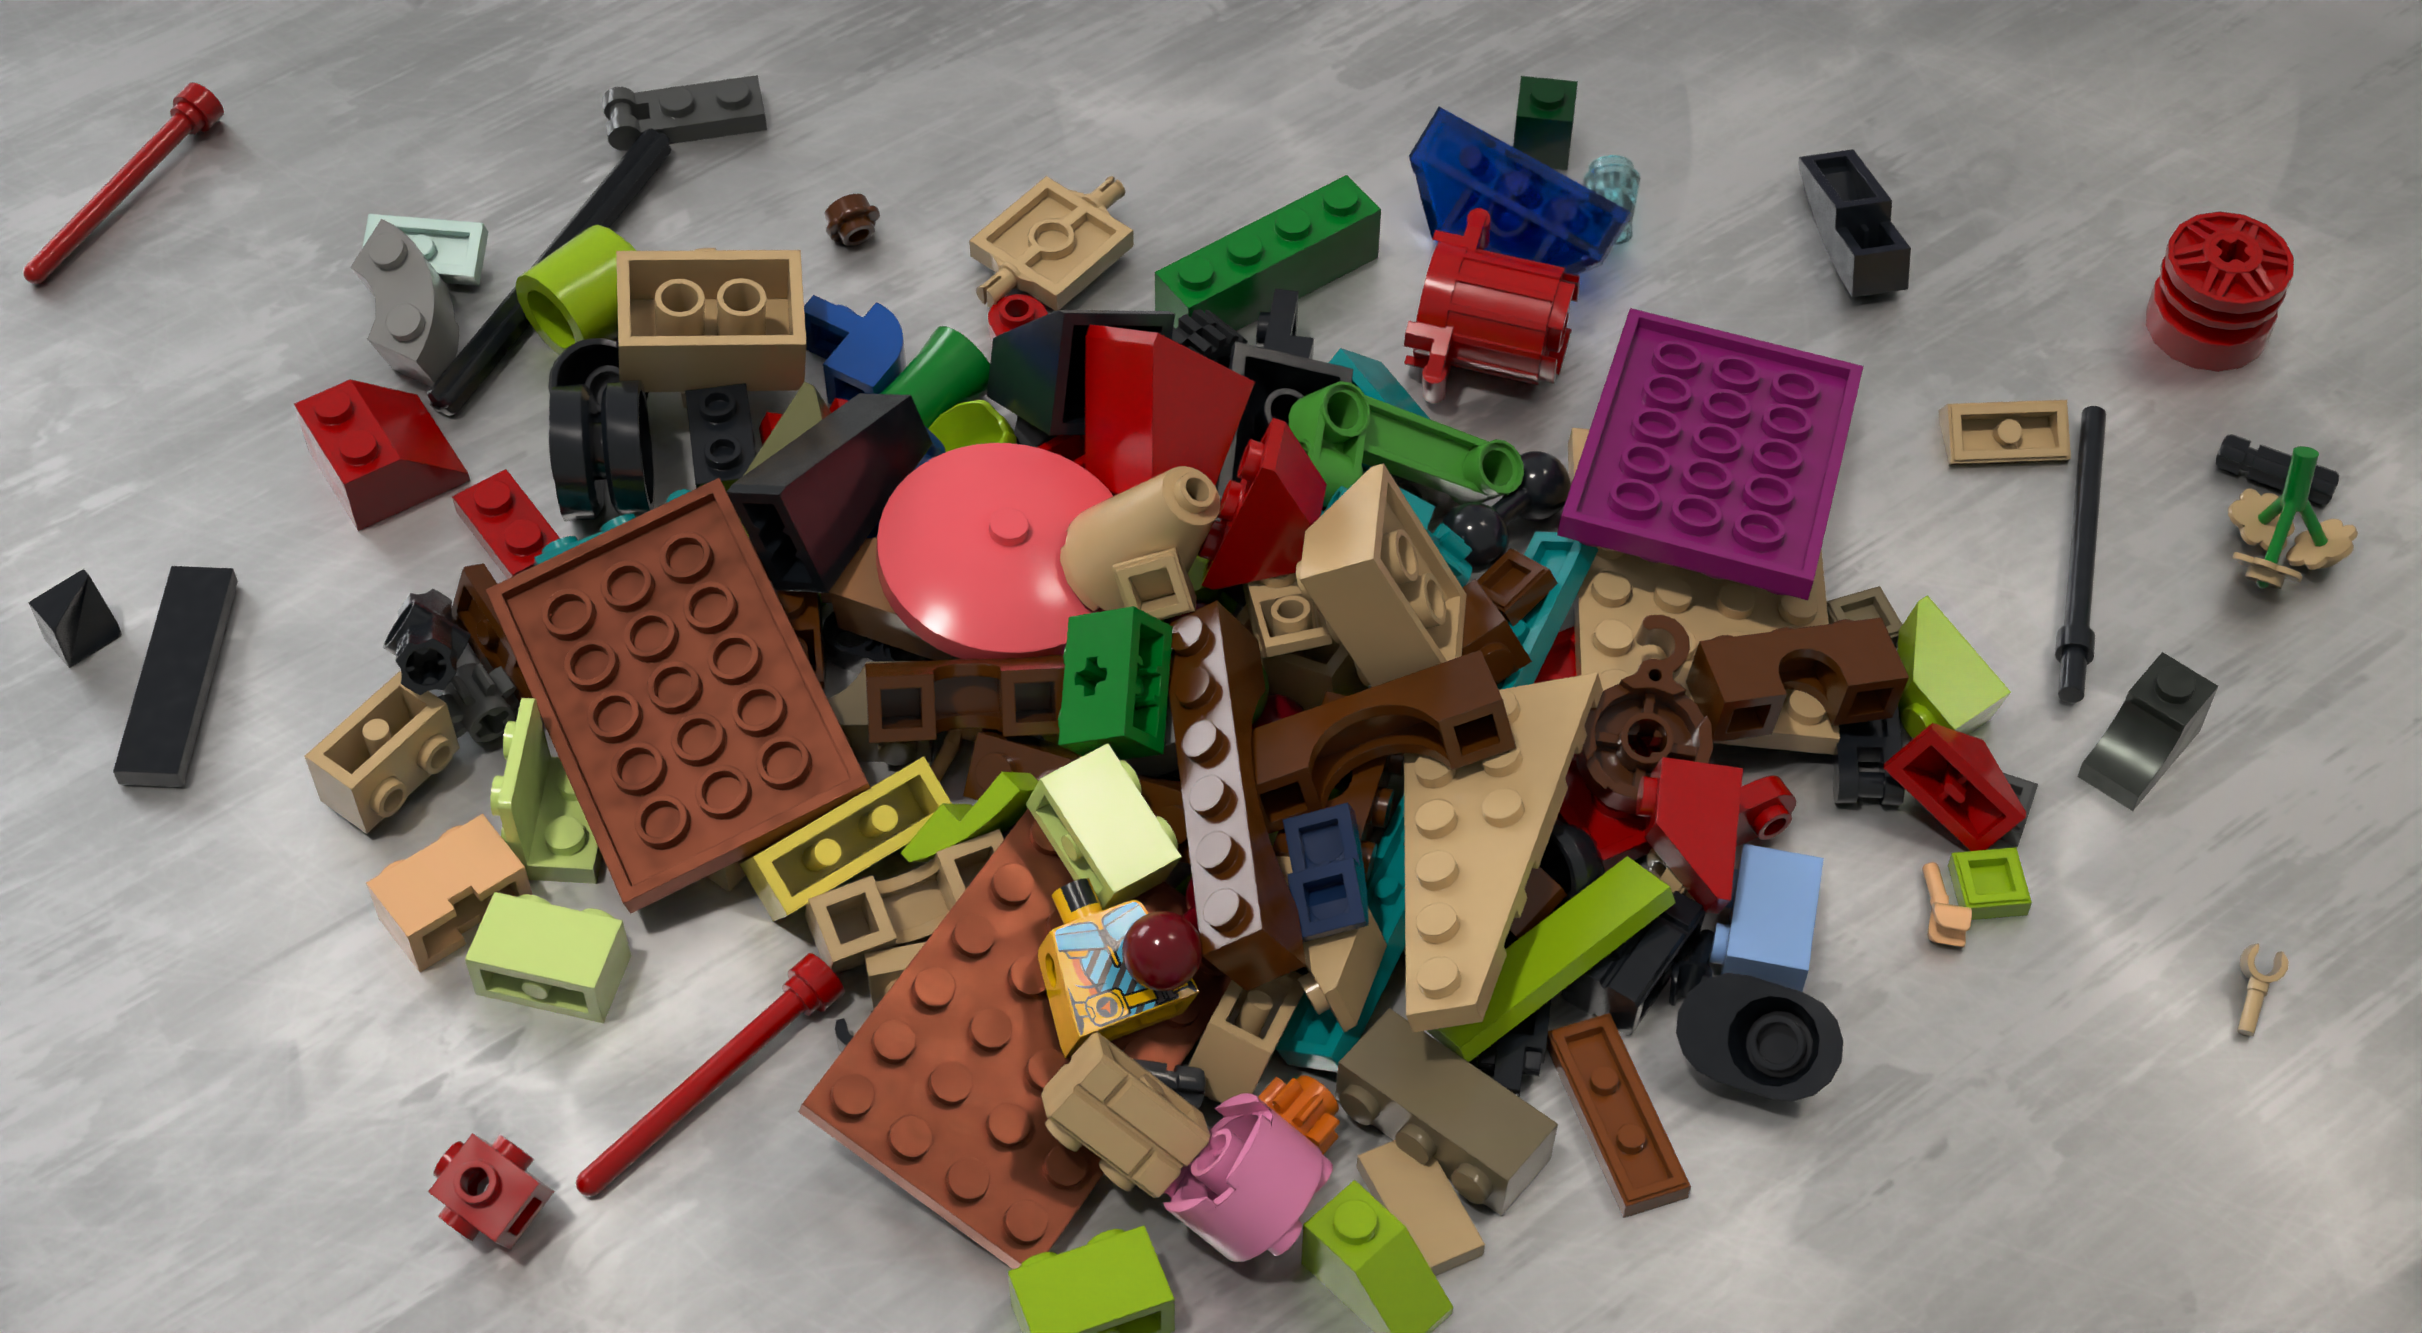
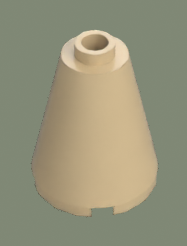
M1179 466L1081 512L1067 528L1066 544L1061 548L1060 562L1067 583L1080 601L1094 612L1100 607L1105 611L1125 608L1112 565L1176 547L1188 573L1220 511V497L1215 485L1199 470L1187 466Z

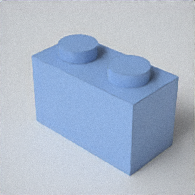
M1743 844L1738 869H1734L1731 901L1724 907L1731 909L1729 923H1716L1710 962L1722 964L1721 974L1749 975L1803 992L1809 971L1824 858Z

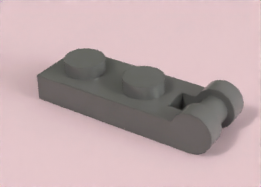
M758 75L636 93L625 87H614L606 91L602 97L604 115L609 120L606 126L608 142L614 149L629 150L641 134L651 128L658 133H665L670 139L668 144L767 130Z

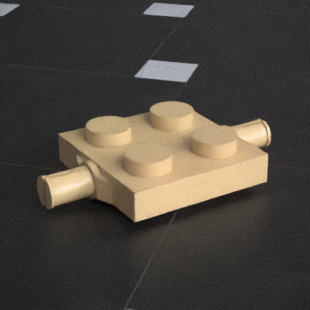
M1109 176L1092 193L1084 194L1069 190L1051 178L1044 177L969 240L970 256L996 272L983 285L976 288L980 301L984 305L987 303V307L991 308L993 304H997L1011 290L1019 289L1032 295L1055 311L1064 307L1134 246L1133 230L1113 218L1107 211L1118 199L1125 196L1126 192L1123 184L1118 179L1115 181V177Z

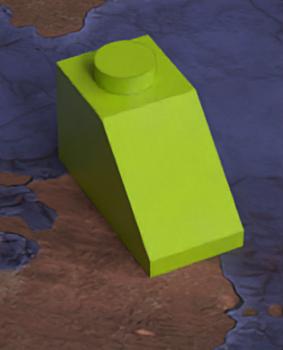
M1928 595L1917 602L1898 633L1897 652L1909 676L1898 703L1901 722L1913 739L1932 723L1969 735L1991 720L2011 691Z
M1356 1180L1352 1181L1303 1224L1301 1264L1374 1333H1431L1453 1313V1305L1406 1226Z

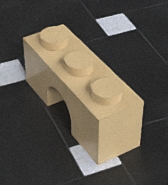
M1000 829L937 851L932 860L905 874L882 881H875L872 875L809 898L805 918L821 959L835 974H839L865 964L864 953L927 941L1004 839Z

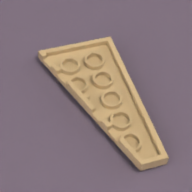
M1598 672L1500 689L1499 692L1504 702L1516 745L1515 749L1451 770L1432 757L1404 753L1406 1017L1413 1033L1483 1021L1507 955L1504 943L1513 919L1520 918L1527 901L1526 883L1532 868H1539L1568 788L1565 780L1574 753H1581L1587 736L1584 727L1591 707L1597 708L1603 692Z

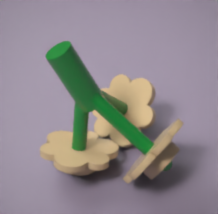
M2298 446L2293 449L2283 493L2280 497L2273 493H2265L2261 496L2254 489H2246L2240 494V500L2234 501L2228 508V516L2232 523L2239 528L2244 542L2252 546L2260 544L2267 551L2264 559L2254 558L2234 552L2232 557L2233 560L2238 561L2237 563L2248 567L2245 577L2255 581L2261 589L2268 586L2281 589L2285 579L2299 583L2302 580V573L2277 565L2281 552L2287 545V537L2295 530L2293 519L2296 512L2300 513L2307 531L2298 534L2294 539L2296 545L2288 550L2286 558L2290 565H2306L2310 570L2328 568L2349 556L2354 549L2352 541L2358 535L2356 527L2353 525L2344 526L2339 519H2329L2320 523L2308 500L2319 456L2318 451L2313 448Z

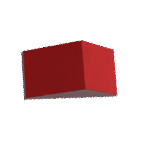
M1932 723L1884 763L1883 769L1970 851L1988 849L2026 818L2024 807L1982 739Z

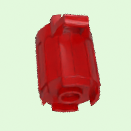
M1482 208L1473 209L1467 215V227L1464 236L1435 230L1432 240L1439 242L1427 271L1416 322L1408 321L1404 346L1413 348V356L1406 355L1404 364L1423 369L1422 395L1431 404L1440 403L1445 399L1446 382L1451 366L1539 385L1540 381L1555 384L1556 374H1560L1572 330L1567 328L1570 312L1569 305L1571 301H1578L1580 276L1566 273L1564 267L1484 250L1490 243L1491 217Z

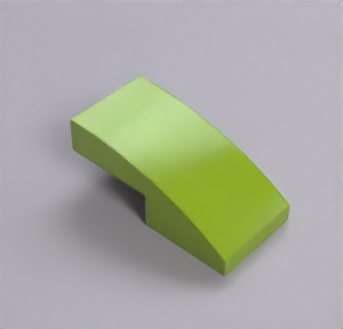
M1001 772L974 806L972 804L942 803L903 849L901 854L908 862H929L935 857L937 851L1000 829L1002 834L1018 822L1028 809L1026 803L1038 780L1031 773Z

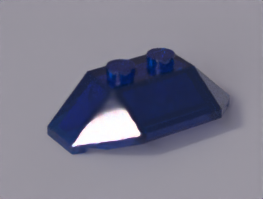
M1438 107L1409 155L1432 239L1435 230L1464 236L1467 227V215L1473 209L1482 208L1491 217L1490 243L1484 250L1564 267L1566 273L1578 275L1603 264L1633 215L1627 209L1441 107Z

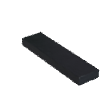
M171 566L113 770L118 784L183 787L238 584L233 568Z

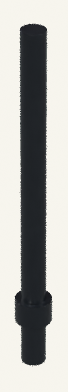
M2099 406L2086 407L2081 415L2064 626L2057 631L2055 657L2061 663L2058 696L2061 700L2068 703H2076L2084 698L2086 668L2094 659L2095 633L2090 628L2106 424V411Z

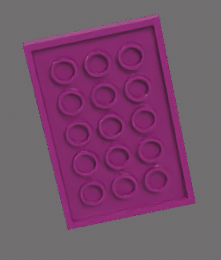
M1630 308L1561 515L1557 536L1576 540L1591 547H1603L1638 556L1649 562L1665 563L1700 572L1714 579H1727L1762 588L1776 595H1789L1808 600L1816 574L1864 366Z

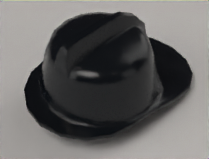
M1725 973L1704 979L1688 992L1678 1010L1676 1035L1682 1054L1696 1071L1728 1086L1770 1099L1794 1102L1814 1096L1832 1082L1842 1063L1844 1040L1837 1019L1823 1002L1801 991L1749 975Z

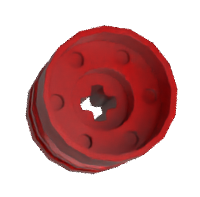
M2221 211L2196 215L2181 223L2168 241L2166 255L2160 266V276L2155 281L2146 309V327L2154 343L2170 358L2195 369L2216 372L2238 369L2259 358L2268 344L2278 318V309L2285 299L2286 290L2294 275V257L2287 243L2267 224L2243 214Z

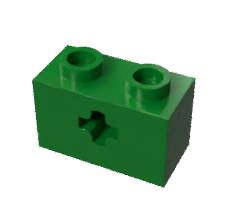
M1135 606L1069 617L1067 644L1063 654L1065 669L1062 705L1058 716V745L1084 756L1108 743L1119 760L1164 754L1173 626Z

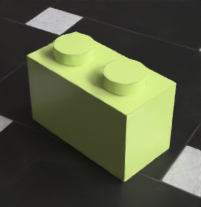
M1108 743L1040 778L1026 803V806L1074 881L1083 878L1090 879L1103 910L1128 902L1164 882L1182 857L1178 852V842L1171 826L1162 817L1154 815L1141 795V784L1137 774L1126 761H1119Z
M494 892L465 957V962L476 995L604 1023L631 958V952L623 920L615 919L612 915L602 910L588 908L579 911L552 905L545 899L535 895L523 894L516 897Z

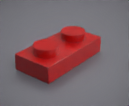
M507 469L452 496L457 514L507 579L534 567V557L541 555L542 549L546 545L560 539Z

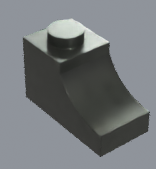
M2162 652L2128 691L2126 699L2114 720L2090 754L2082 762L2077 777L2131 811H2134L2200 732L2218 685Z

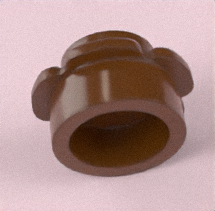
M862 194L844 196L833 202L824 213L828 223L826 232L832 241H843L847 246L861 244L875 233V221L880 217L879 209L876 206H870L866 196Z

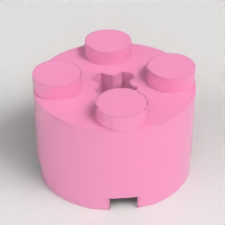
M1243 1093L1229 1098L1215 1108L1224 1117L1209 1130L1211 1137L1204 1149L1187 1167L1183 1166L1180 1175L1164 1191V1193L1171 1197V1202L1163 1203L1166 1210L1223 1256L1234 1262L1247 1261L1266 1250L1274 1256L1281 1255L1287 1251L1300 1235L1302 1223L1299 1217L1308 1206L1314 1193L1319 1191L1328 1181L1333 1166L1331 1161L1321 1153L1314 1143L1254 1094Z

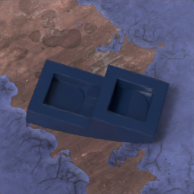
M1349 803L1283 819L1292 873L1287 874L1290 892L1299 913L1302 941L1307 942L1369 926L1362 850L1355 811Z

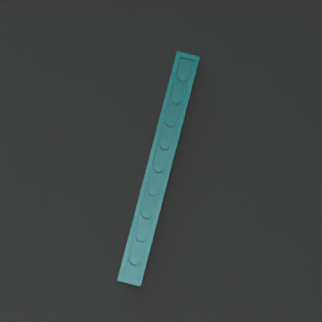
M1535 531L1524 555L1550 569L1558 584L1514 627L1510 625L1532 662L1497 685L1498 690L1534 683L1597 555L1598 547L1587 546L1579 541L1557 536V532ZM1404 794L1377 846L1373 870L1368 883H1366L1368 907L1383 935L1387 947L1358 1023L1355 1027L1344 1032L1332 1011L1328 1009L1318 1015L1304 992L1276 1047L1277 1052L1287 1065L1338 1072L1339 1061L1359 1041L1405 947Z

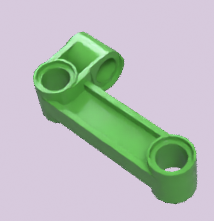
M1340 381L1298 399L1292 405L1289 413V428L1327 484L1322 506L1327 508L1331 498L1340 486L1348 489L1363 475L1362 463L1371 467L1384 463L1389 473L1446 493L1453 501L1460 505L1470 502L1483 503L1511 493L1521 485L1524 476V464L1519 452L1505 440L1495 439L1490 442L1366 396L1359 387L1350 382Z

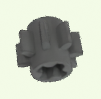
M469 663L458 667L457 673L444 691L441 690L443 695L438 697L447 703L456 737L459 738L468 731L475 742H489L502 736L507 722L514 721L515 719L513 710L520 706V702L514 695L517 688L504 668L500 666L488 674L481 663Z

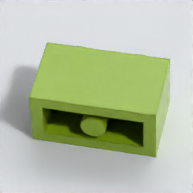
M1145 1225L1128 1231L1112 1229L1102 1232L1093 1237L1087 1245L1060 1254L1055 1252L1036 1254L1025 1260L1019 1268L1008 1271L1010 1302L1022 1333H1171L1175 1331V1299Z

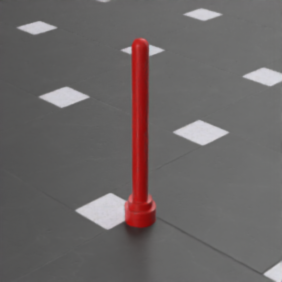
M191 82L173 99L174 107L170 110L172 118L25 265L23 275L29 283L40 284L44 282L188 134L196 135L199 131L207 132L224 115V109L220 101L210 90L198 83Z
M808 953L787 972L789 980L782 985L784 993L578 1174L576 1188L579 1193L587 1197L599 1194L802 1013L810 1016L815 1010L825 1012L845 993L844 987L834 971L822 959L812 953Z

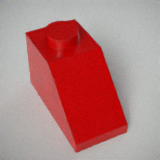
M1662 757L1652 771L1651 777H1641L1638 788L1636 814L1637 816L1647 817L1645 839L1694 900L1703 905L1704 911L1706 913L1719 914L1731 901L1743 768Z

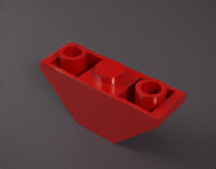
M1272 418L1261 442L1249 440L1237 477L1242 480L1240 483L1229 480L1223 493L1220 511L1217 516L1221 518V521L1214 522L1198 553V557L1207 559L1201 586L1215 590L1296 573V565L1299 561H1302L1305 531L1321 516L1327 484L1285 421Z

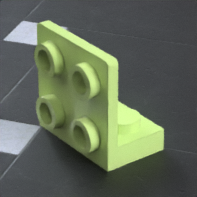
M521 698L516 721H508L504 730L503 754L507 763L504 776L496 775L493 779L490 796L492 815L500 816L502 821L501 837L525 866L529 880L597 884L602 860L600 849L560 758L551 757L536 699Z

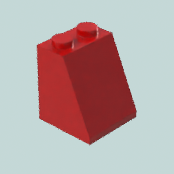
M1090 324L1086 334L1085 469L1099 479L1113 496L1179 466H1187L1199 470L1216 486L1255 382L1159 333Z

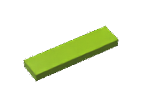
M1626 856L1505 949L1507 955L1482 1022L1427 1030V1032L1467 1062H1470L1675 904L1671 887Z

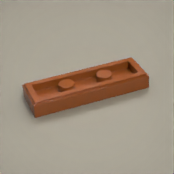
M1610 1013L1548 1031L1547 1051L1623 1218L1688 1198L1691 1185Z

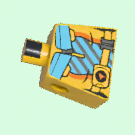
M1088 878L1068 883L1051 895L1064 925L1056 927L1047 934L1038 949V960L1061 1050L1065 1058L1072 1056L1092 1033L1098 1032L1107 1040L1112 1041L1184 1013L1199 993L1193 979L1182 987L1171 991H1154L1137 983L1125 967L1122 947L1126 933L1136 920L1148 914V911L1141 902L1130 900L1103 910Z

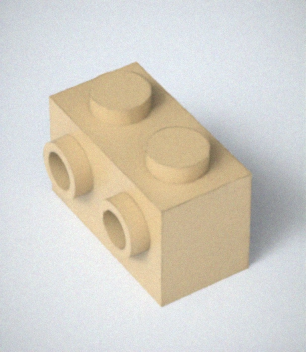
M399 671L304 757L320 801L367 834L382 819L394 815L403 806L407 796L431 774H437L442 771L460 747L447 703L429 691L418 695L401 684V672Z

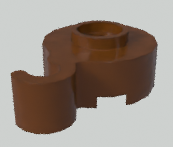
M1665 615L1646 616L1635 636V640L1641 646H1659L1664 650L1667 658L1643 661L1635 674L1621 679L1619 684L1602 692L1597 708L1591 707L1584 725L1587 736L1581 753L1576 754L1577 769L1588 790L1608 807L1630 815H1637L1636 803L1641 777H1651L1652 771L1662 757L1709 763L1713 751L1712 727L1708 716L1703 717L1698 705L1685 694L1687 690L1674 680L1679 675L1689 654V636L1685 628L1678 621ZM1637 734H1644L1651 737L1649 746H1658L1659 752H1652L1650 757H1644L1635 753V750H1632L1629 744L1634 742Z

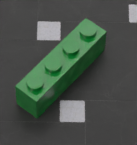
M1345 175L1156 271L1155 311H1170L1174 313V328L1176 329L1178 327V318L1187 314L1189 317H1192L1194 310L1201 309L1204 313L1208 310L1232 329L1238 331L1257 321L1260 311L1271 312L1275 289L1299 291L1298 299L1377 259L1379 253L1381 209L1348 175Z

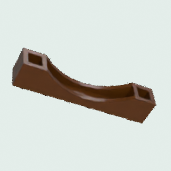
M1216 600L1169 623V625L1173 626L1168 687L1199 936L1202 943V956L1247 992L1306 966L1298 908L1283 877L1270 842L1259 804L1253 773L1251 752L1252 718L1258 700L1266 691L1259 641Z

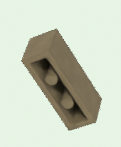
M1390 1008L1338 1063L1335 1099L1340 1102L1344 1111L1352 1119L1363 1125H1373L1385 1135L1395 1140L1399 1149L1420 1164H1426L1434 1157L1438 1160L1447 1178L1452 1181L1455 1189L1464 1198L1475 1204H1485L1500 1216L1506 1212L1551 1160L1558 1123L1424 1031L1413 1033L1408 1020Z

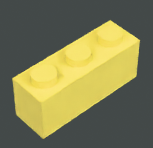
M922 757L873 785L871 789L862 792L739 865L774 922L805 906L809 898L830 891L908 844L942 803H952L925 757Z

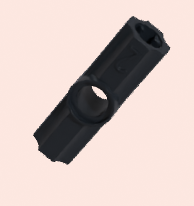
M431 589L423 594H409L398 610V619L390 630L383 648L396 656V663L401 668V684L412 692L422 695L430 690L444 691L457 673V661L466 648L471 634L456 625V620L452 616V600L441 592Z

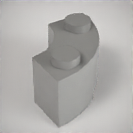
M381 218L350 267L375 297L376 318L367 340L393 370L432 387L456 358L458 351L459 325L455 321L453 304L450 298L451 293L415 243L396 226Z

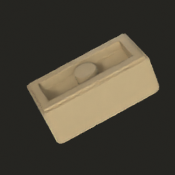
M2067 400L1947 404L1938 410L1939 423L1949 465L2071 460Z

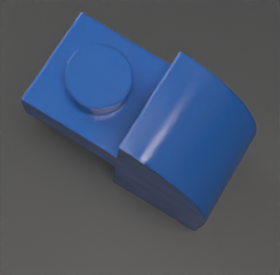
M815 295L804 305L806 350L827 359L823 363L828 404L831 405L835 398L847 399L849 401L859 393L880 394L906 368L901 325L895 315L883 305L876 302L864 317L857 315L844 305H835Z

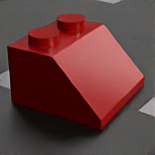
M349 379L294 403L308 451L358 531L470 481L467 470L417 394Z

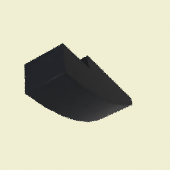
M1855 150L1799 157L1800 174L1817 228L1828 255L1850 295L1858 297L1907 290L1911 247L1891 222V198Z

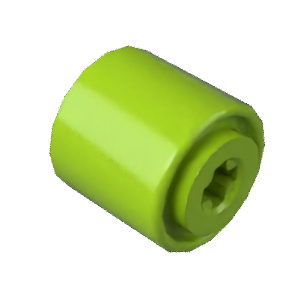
M601 225L587 228L517 277L516 293L526 318L542 340L559 356L567 347L581 340L590 338L618 340L616 251L636 250L610 228Z

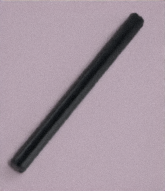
M652 128L645 130L532 267L587 228L594 225L609 228L671 153L668 136L665 133H658ZM515 287L428 390L427 396L430 399V406L435 411H441L447 416L455 415L530 325L518 301Z

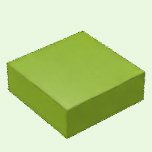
M2016 847L1951 853L1948 869L1958 906L1972 909L1971 920L2028 915L2032 901Z

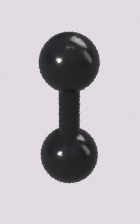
M1530 451L1521 454L1520 456L1524 464V476L1521 485L1515 491L1502 495V498L1491 507L1478 502L1461 504L1449 511L1443 518L1441 523H1444L1461 537L1464 543L1472 548V552L1465 560L1472 565L1473 574L1487 571L1506 553L1509 544L1507 526L1518 516L1528 520H1543L1552 517L1563 508L1570 491V478L1565 466L1556 457L1541 451Z

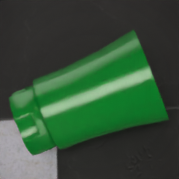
M940 326L936 328L918 355L880 394L911 395L925 427L929 428L940 414L957 404L979 400L987 395L990 363L977 346L963 334L950 327Z

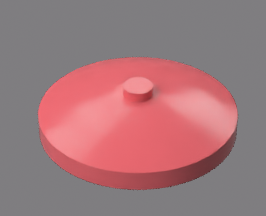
M985 443L945 452L920 465L907 475L896 487L883 509L879 522L876 546V566L883 593L894 612L911 631L925 642L951 656L960 659L1063 656L1067 644L1069 617L1105 611L1101 607L1095 612L1089 609L1080 601L1067 583L1060 562L1061 548L1066 544V530L1081 512L1113 497V495L1099 479L1083 467L1063 456L1041 448L1013 443Z

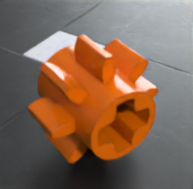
M1301 1075L1297 1079L1292 1078L1286 1085L1276 1076L1258 1096L1259 1099L1314 1143L1323 1155L1339 1138L1338 1134L1334 1131L1340 1124L1339 1119L1334 1117L1339 1111L1338 1102L1333 1094L1316 1079Z

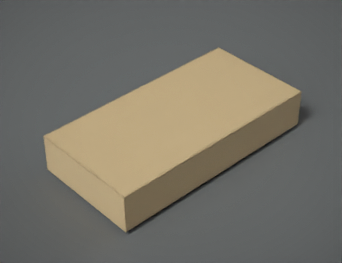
M1395 1140L1358 1155L1356 1167L1371 1195L1406 1226L1435 1276L1484 1254L1485 1243L1437 1159L1432 1157L1426 1164H1420L1399 1149Z

